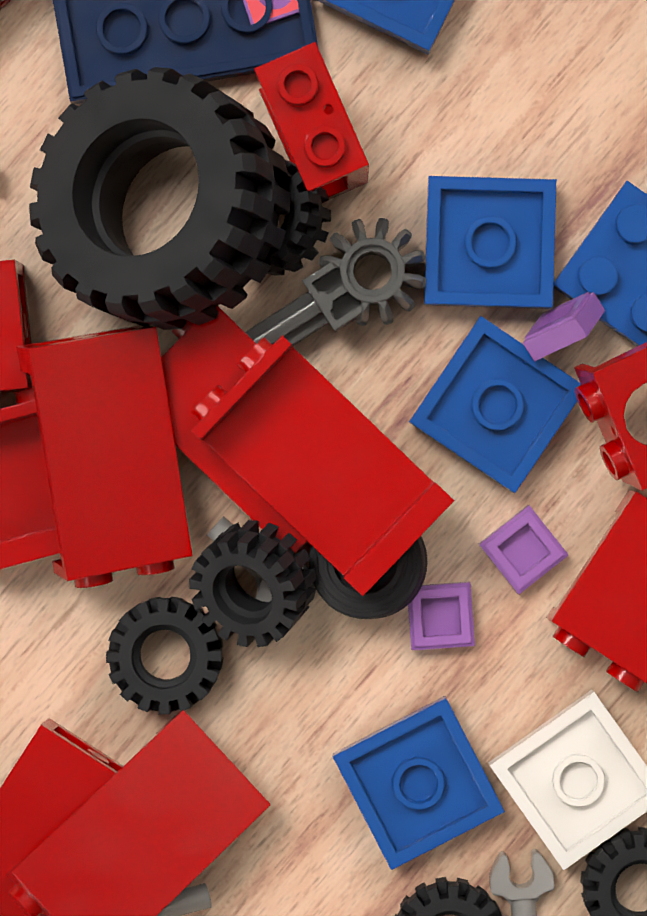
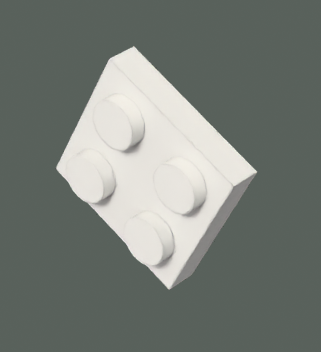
M592 689L488 762L563 870L647 812V766Z

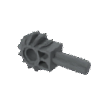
M361 219L352 221V230L357 242L352 246L343 235L337 232L330 237L333 246L344 254L343 258L339 259L329 255L321 256L319 265L322 268L302 280L308 292L253 326L245 333L256 344L265 337L273 345L283 335L294 346L328 323H330L335 332L356 320L358 325L366 326L370 316V305L379 306L380 318L384 325L391 324L394 320L388 301L394 298L401 308L408 312L415 307V302L412 298L400 290L402 285L415 289H423L425 287V277L405 273V268L419 265L425 261L424 252L413 251L401 256L399 251L409 243L412 234L407 229H404L398 233L392 243L385 241L389 230L388 219H378L375 238L366 237L365 225ZM369 255H377L384 258L391 268V277L387 284L375 290L365 289L360 286L354 277V270L358 261Z

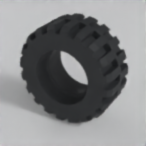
M154 67L148 71V74L143 73L137 68L121 72L115 76L116 85L111 86L102 80L84 92L87 100L82 105L77 106L71 103L58 117L63 124L56 135L47 134L39 150L46 154L42 167L33 168L30 188L37 191V202L29 204L30 225L42 230V234L36 237L35 244L41 259L53 265L51 272L56 281L64 289L76 293L78 300L93 308L140 326L153 325L163 330L182 329L187 324V321L201 325L217 318L219 313L216 306L221 304L233 309L245 300L248 295L243 289L251 279L261 283L271 266L264 262L271 247L278 250L281 248L286 231L278 227L280 214L287 215L290 212V192L279 186V181L286 180L288 176L284 157L272 150L276 140L266 125L254 118L253 112L205 80L190 73L182 75L172 68ZM190 146L197 163L199 184L196 202L187 222L178 234L162 247L146 254L134 256L126 242L122 221L123 206L132 181L139 171L154 157L170 149Z

